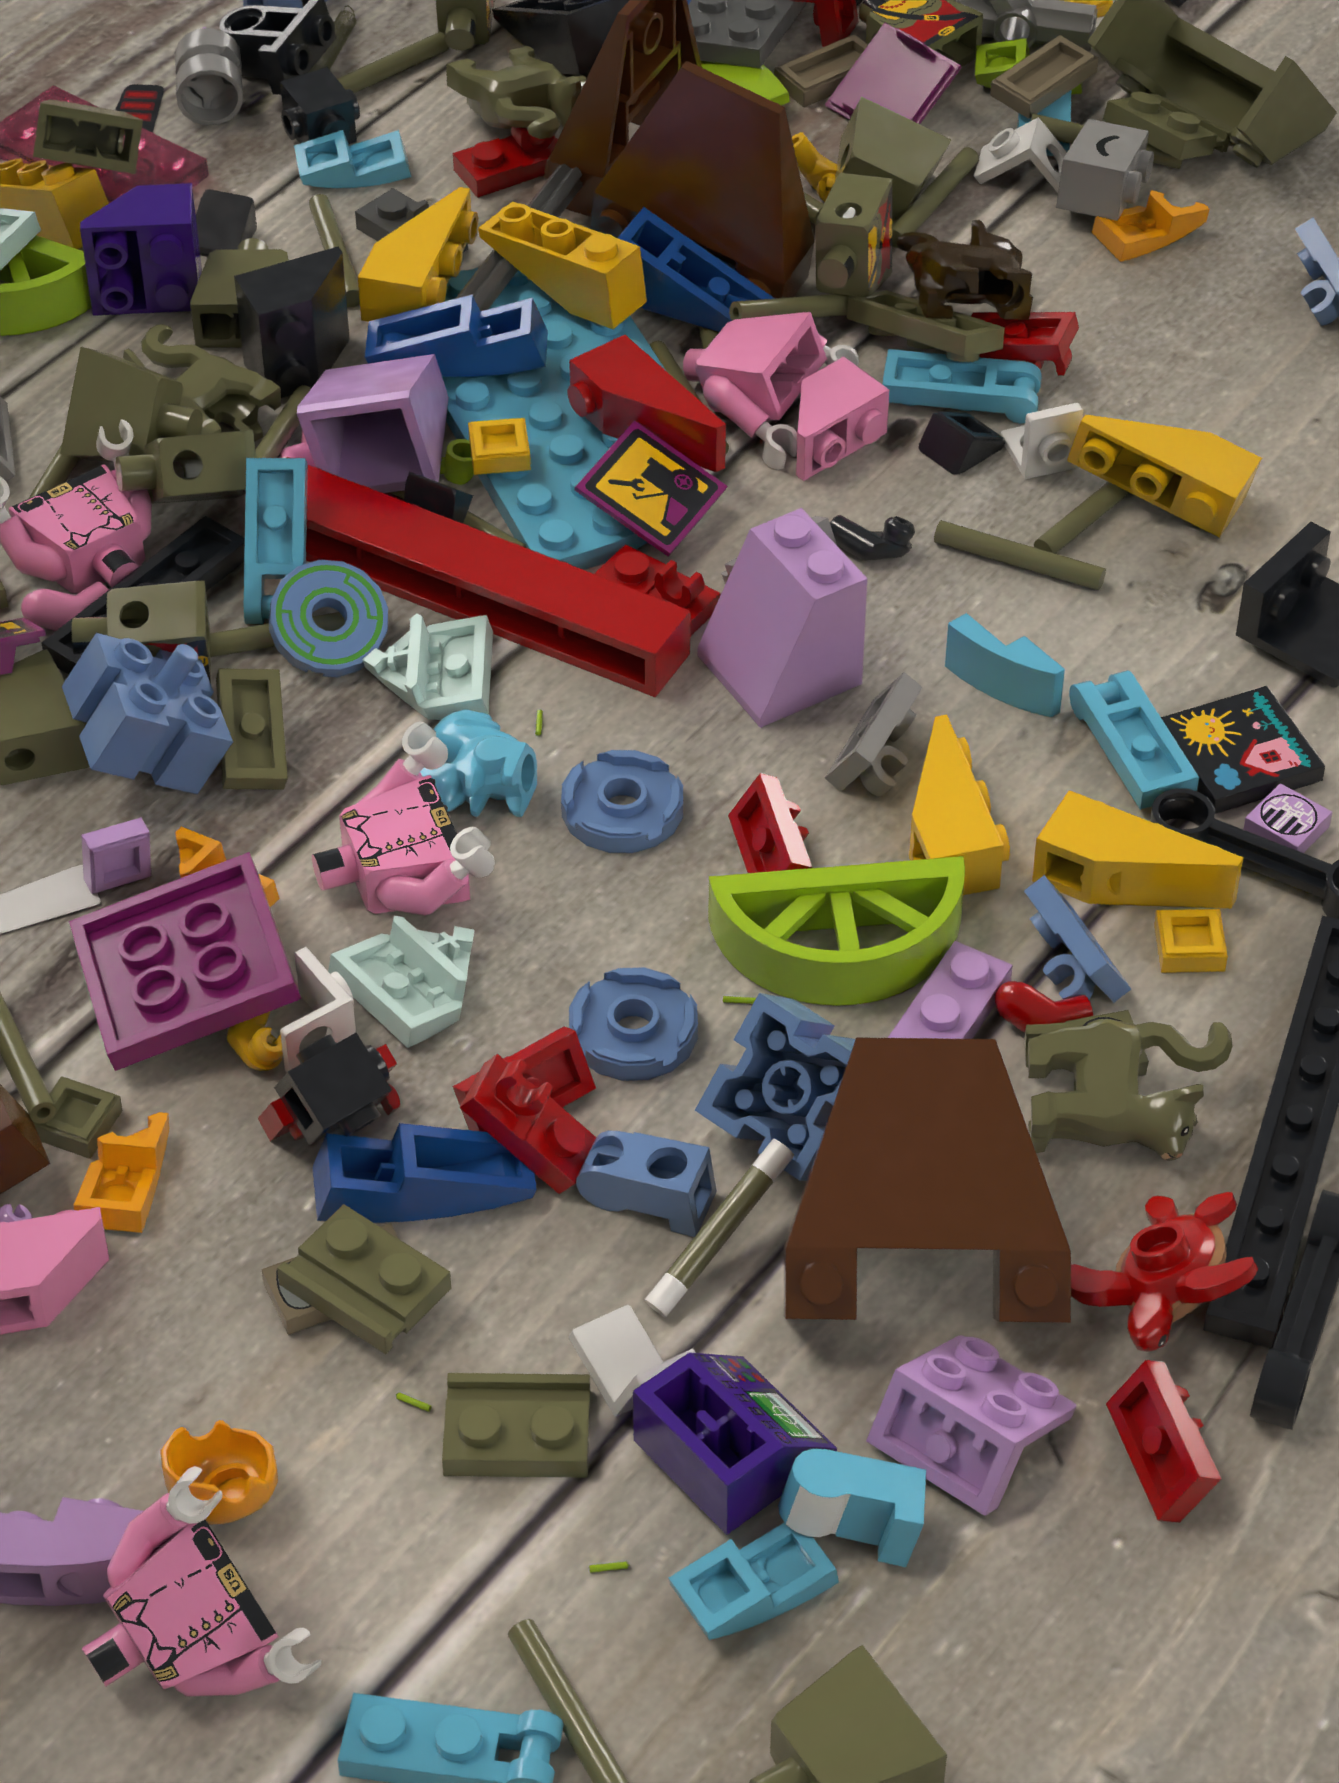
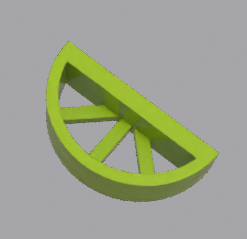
M36 235L0 270V280L8 282L0 284V336L21 335L46 330L68 322L92 308L84 252Z
M964 857L709 876L708 920L716 944L727 960L745 977L773 993L801 1002L833 1006L857 1005L883 1000L916 986L930 976L953 942L956 941L962 914L965 877ZM894 924L908 932L906 935L882 945L860 949L856 927ZM835 928L839 951L805 947L786 940L796 931Z

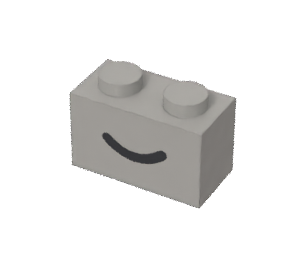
M1088 119L1063 158L1056 208L1118 221L1128 203H1136L1141 182L1147 183L1154 160V152L1146 150L1149 131Z

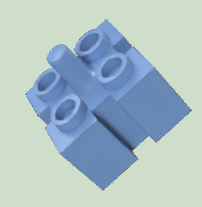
M96 633L62 685L73 719L87 722L79 737L91 770L129 779H135L139 771L152 774L155 785L198 794L233 743L221 709L211 699L214 691L202 660H198L197 652L186 644L177 645L173 653L159 650L156 656L153 657L150 650L139 641L130 638L118 639Z
M759 993L734 1038V1041L746 1048L737 1066L719 1065L695 1111L735 1138L763 1141L758 1150L759 1154L763 1152L772 1139L780 1141L794 1154V1157L784 1170L799 1181H807L855 1039L830 1035L835 1025L794 999Z

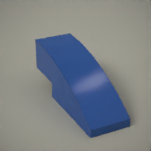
M468 295L369 321L365 359L369 364L435 354L442 377H481L512 374L546 367L548 330L533 298L480 311L473 295Z
M399 1123L392 1140L358 1136L346 1137L345 1135L326 1133L312 1167L317 1221H326L343 1204L373 1223L446 1218L490 1210L528 1200L534 1197L537 1190L534 1172L488 1132Z

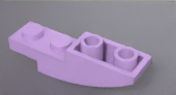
M62 1497L53 1522L43 1520L39 1516L26 1511H12L8 1514L0 1513V1603L62 1606L106 1602L103 1594L111 1587L107 1575L108 1565L129 1522L143 1511L124 1508L116 1502L102 1498L84 1501Z

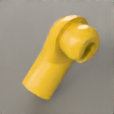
M797 133L792 136L799 171L812 188L817 191L819 198L825 202L835 183L837 164L821 155L804 133Z
M270 1012L229 1027L227 1032L228 1043L249 1068L258 1071L271 1070L282 1061L281 1034L275 1038L271 1034L272 1028L265 1027Z

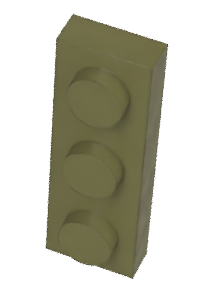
M888 290L874 292L869 297H848L847 319L867 325L868 332L879 336L898 335L907 338V345L919 349L937 348L946 351V358L958 362H974L979 360V356L982 353L1003 349L1005 327L953 311L952 319L926 318L918 304L919 300Z

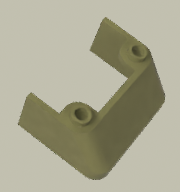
M1115 0L1087 41L1120 76L1116 84L1130 95L1133 92L1156 93L1231 131L1229 135L1231 138L1230 143L1235 145L1232 149L1233 153L1258 168L1262 161L1270 165L1276 163L1320 135L1327 129L1337 114L1335 109L1294 60L1285 56L1276 71L1179 18L1164 0Z

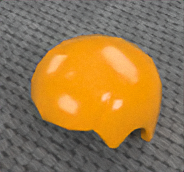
M222 1420L216 1421L209 1433L199 1437L192 1436L185 1427H180L173 1432L160 1450L162 1470L168 1493H170V1490L187 1469L193 1466L203 1470L189 1485V1490L195 1498L209 1500L216 1492L222 1491V1499L205 1519L208 1525L235 1522L255 1513L269 1501L278 1483V1471L273 1446L256 1431L231 1428Z

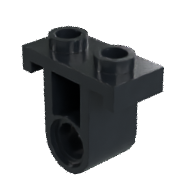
M301 0L303 8L259 5L244 6L226 14L219 23L220 30L234 38L240 48L242 76L267 78L272 94L281 95L280 81L309 73L337 38L334 22L329 15L325 0Z

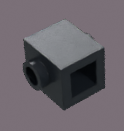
M327 67L280 81L283 107L281 118L285 132L291 140L296 139L300 144L343 130L348 144L357 142L355 120L360 118L358 101L351 89L346 90Z
M357 1033L338 1043L335 1042L331 1034L312 1043L296 1055L301 1064L289 1070L274 1087L309 1145L325 1137L326 1133L330 1134L339 1128L342 1129L346 1137L365 1128L381 1116L376 1106L392 1091L387 1082L390 1078L389 1071L382 1056L373 1046H365Z

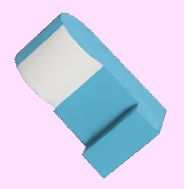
M827 1449L803 1451L795 1458L778 1504L779 1515L784 1523L797 1533L808 1537H822L832 1533L836 1534L837 1537L877 1545L879 1562L907 1567L924 1525L926 1469Z

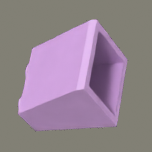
M435 354L327 369L298 405L296 414L317 468L381 493L405 490V482L409 471L439 482L449 397Z
M802 508L753 527L748 532L698 645V657L760 728L862 684L868 578Z

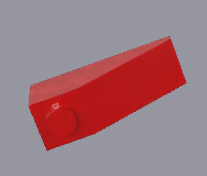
M622 335L569 360L570 386L567 389L569 402L579 416L586 417L603 434L618 439L635 420L698 466L714 472L725 468L726 424L628 336Z

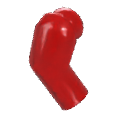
M1008 981L1002 984L995 994V1005L999 1014L1007 1022L1024 1033L1026 1025L1065 1023L1069 1020L1093 1016L1091 1003L1084 994L1054 1002L1029 984L1017 981Z

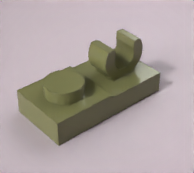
M219 668L216 676L217 703L233 740V743L221 759L223 789L284 790L288 776L280 669Z

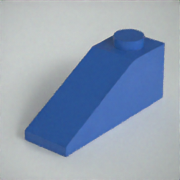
M645 207L641 209L618 236V239L638 245L641 249L647 302L641 306L642 309L720 332L728 322L732 321L729 309L733 302L775 299Z

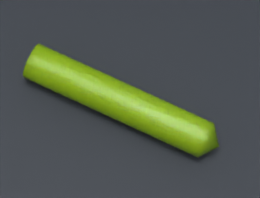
M537 710L535 730L537 736H540L542 732V710Z
M723 996L724 1003L753 1004L756 1000L754 997Z
M400 1392L396 1394V1399L427 1412L431 1411L432 1406Z
M625 1561L589 1565V1570L592 1573L628 1569L630 1564Z

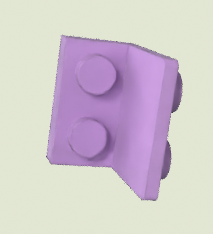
M959 1335L895 1369L866 1442L903 1465L926 1469V1479L986 1516L998 1508L1023 1448L1070 1420L1076 1409V1404L1059 1394L1057 1386L1049 1379L1035 1373L1023 1372L1000 1358L997 1349L988 1342L975 1337Z

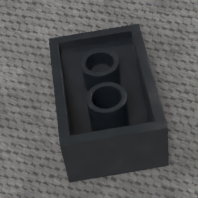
M518 0L494 8L492 12L494 19L524 46L533 48L535 56L541 61L553 64L562 74L584 76L587 78L618 12L629 0Z

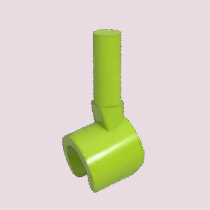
M466 439L451 441L447 445L445 457L441 459L440 474H444V477L454 484H466L474 476L470 443Z

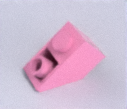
M845 357L836 360L802 380L797 432L796 476L803 481L826 468L834 466L839 460L865 445L875 442L887 433L889 389Z
M100 1207L79 1211L65 1210L49 1216L14 1222H0V1335L48 1327L109 1261Z

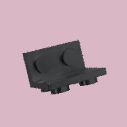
M1311 521L1244 582L1236 636L1335 688L1339 686V583L1326 577L1331 564V560L1326 557L1331 531Z

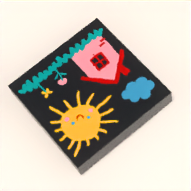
M1267 686L1161 717L1199 776L1197 792L1203 794L1211 801L1215 814L1265 799L1280 783L1295 790L1323 781L1325 764Z

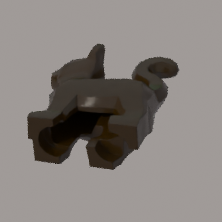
M972 221L970 245L939 241L932 235L920 232H908L898 237L896 241L897 247L907 252L906 261L910 270L914 273L915 287L919 292L918 304L926 318L952 319L953 307L952 305H945V303H987L996 308L997 314L1003 319L1029 320L1033 296L1030 294L1032 273L1021 268L1022 252L1009 239L988 233L982 221Z

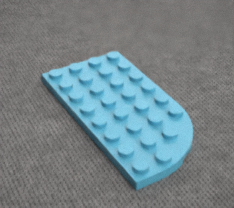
M478 268L462 270L457 277H450L447 283L445 301L455 299ZM518 270L489 309L533 298L548 330L546 367L503 375L442 377L449 397L446 423L456 439L469 440L468 422L525 418L531 470L481 474L478 477L514 538L526 544L528 549L585 570L606 563L625 544L638 549L648 542L574 491L575 486L617 441V438L603 434L586 417L579 416L573 410L567 395V389L570 386L569 360L622 335H626L662 368L664 366L631 316L616 328L610 329L572 315Z

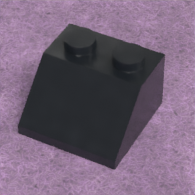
M339 246L234 276L244 365L248 370L259 373L281 387V398L292 395L295 389L301 385L312 388L325 370L332 368L350 340L343 252Z

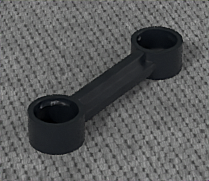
M1171 789L1161 793L1154 800L1150 822L1158 823L1181 834L1243 857V867L1321 897L1322 909L1326 916L1339 919V860L1330 864L1214 818L1215 809L1211 801L1203 794L1191 789ZM1185 819L1195 823L1198 827L1179 829L1170 826L1164 821Z
M1322 1190L1310 1227L1305 1251L1272 1349H1269L1250 1413L1252 1418L1291 1430L1294 1428L1302 1404L1313 1360L1339 1283L1338 1193Z

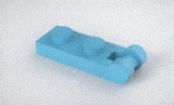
M888 349L882 385L889 389V403H899L907 406L920 405L952 408L962 411L1005 413L1009 420L1016 423H1025L1028 413L1038 411L1039 399L1037 393L1041 387L1042 374L1038 366L1023 361L979 357V360L974 362H958L946 358V354Z
M246 458L245 624H264L265 619H269L270 603L273 595H265V579H283L296 567L306 564L308 463L305 458Z
M1127 670L1109 676L1108 682L1094 685L1092 681H1085L1070 686L1069 698L1075 716L1080 720H1085L1140 810L1152 807L1154 800L1165 791L1177 788L1197 791L1199 776L1131 671Z
M353 1693L338 1756L339 1775L390 1783H553L555 1771L549 1764L550 1754L559 1749L564 1723L557 1715L544 1710L532 1709L518 1715ZM500 1748L520 1751L519 1758L511 1762L498 1761Z

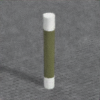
M776 1139L771 1140L645 1298L644 1301L653 1310L665 1318L668 1316L792 1160L794 1154L788 1147Z

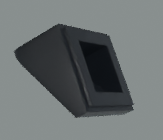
M211 189L205 190L196 213L200 254L209 255L214 250H237L241 241L252 238L257 230L255 204L251 197Z
M938 412L933 413L919 442L918 449L951 474H961L1001 450L1006 441L1003 440L1001 435L969 413Z
M409 471L405 482V502L417 505L457 522H464L473 495Z

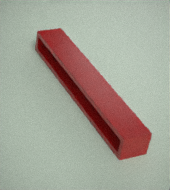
M308 465L306 561L308 562L317 560L343 561L363 570L382 591L456 620L487 615L494 635L655 698L690 655L691 611Z

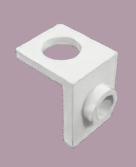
M1038 117L1015 130L1007 128L1001 131L990 143L983 146L974 177L980 184H983L1030 159L1058 193L1062 162L1067 152ZM1046 148L1054 155L1059 172L1055 171L1047 158Z
M1079 403L1028 413L1024 426L1001 431V436L1006 441L1004 446L1025 480L1078 467L1068 462L1067 458L1080 422L1083 419V409Z
M307 947L294 952L299 993L313 1009V1012L280 1030L286 1072L301 1064L296 1055L301 1052L299 1051L301 1041L312 1030L327 1026L325 1036L331 1034L336 1043L356 1033L354 1000L348 984L338 972L329 973Z
M625 1305L573 1329L569 1335V1340L614 1417L633 1409V1391L687 1353H696L692 1348L663 1362L630 1305Z

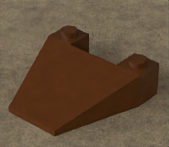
M629 0L618 12L558 141L546 162V180L562 164L568 165L571 169L577 167L582 172L580 180L583 187L566 207L567 210L591 217L593 193L628 144L629 123L637 125L643 123L686 61L702 68L687 0Z
M686 61L594 191L590 228L618 238L641 209L645 207L689 239L735 260V271L772 297H794L809 276L815 240L785 107Z
M856 1037L784 1245L785 1319L857 1320V1248L993 1250V1319L999 1322L1071 1323V1249L996 1039Z

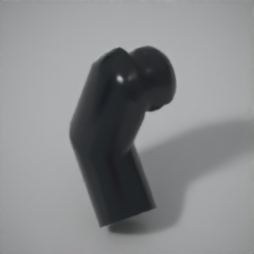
M842 515L835 516L830 522L837 546L861 560L901 558L912 548L910 540L915 534L914 525L901 517L896 516L886 519L883 532L869 531Z

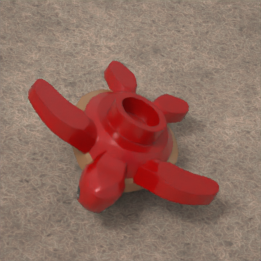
M1224 1192L1210 1196L1196 1208L1194 1214L1180 1216L1173 1199L1159 1195L1151 1197L1145 1204V1211L1152 1225L1144 1228L1132 1238L1130 1245L1120 1256L1115 1271L1095 1270L1071 1264V1297L1088 1306H1128L1131 1312L1128 1314L1127 1329L1137 1350L1150 1352L1164 1347L1169 1339L1173 1322L1185 1317L1187 1313H1192L1202 1303L1218 1299L1251 1282L1257 1274L1258 1267L1253 1257H1244L1225 1263L1227 1247L1222 1231L1217 1225L1236 1210L1237 1203L1233 1193Z

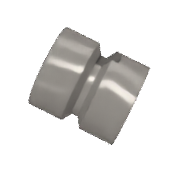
M203 28L187 33L178 42L175 50L177 106L184 116L195 123L219 125L227 122L240 111L243 103L240 48L234 38L221 30Z

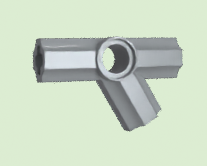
M953 0L983 13L982 36L994 38L996 42L1027 38L1028 48H1030L1033 43L1046 45L1061 35L1086 51L1091 50V46L1087 41L1095 31L1097 21L1096 5L1061 0Z

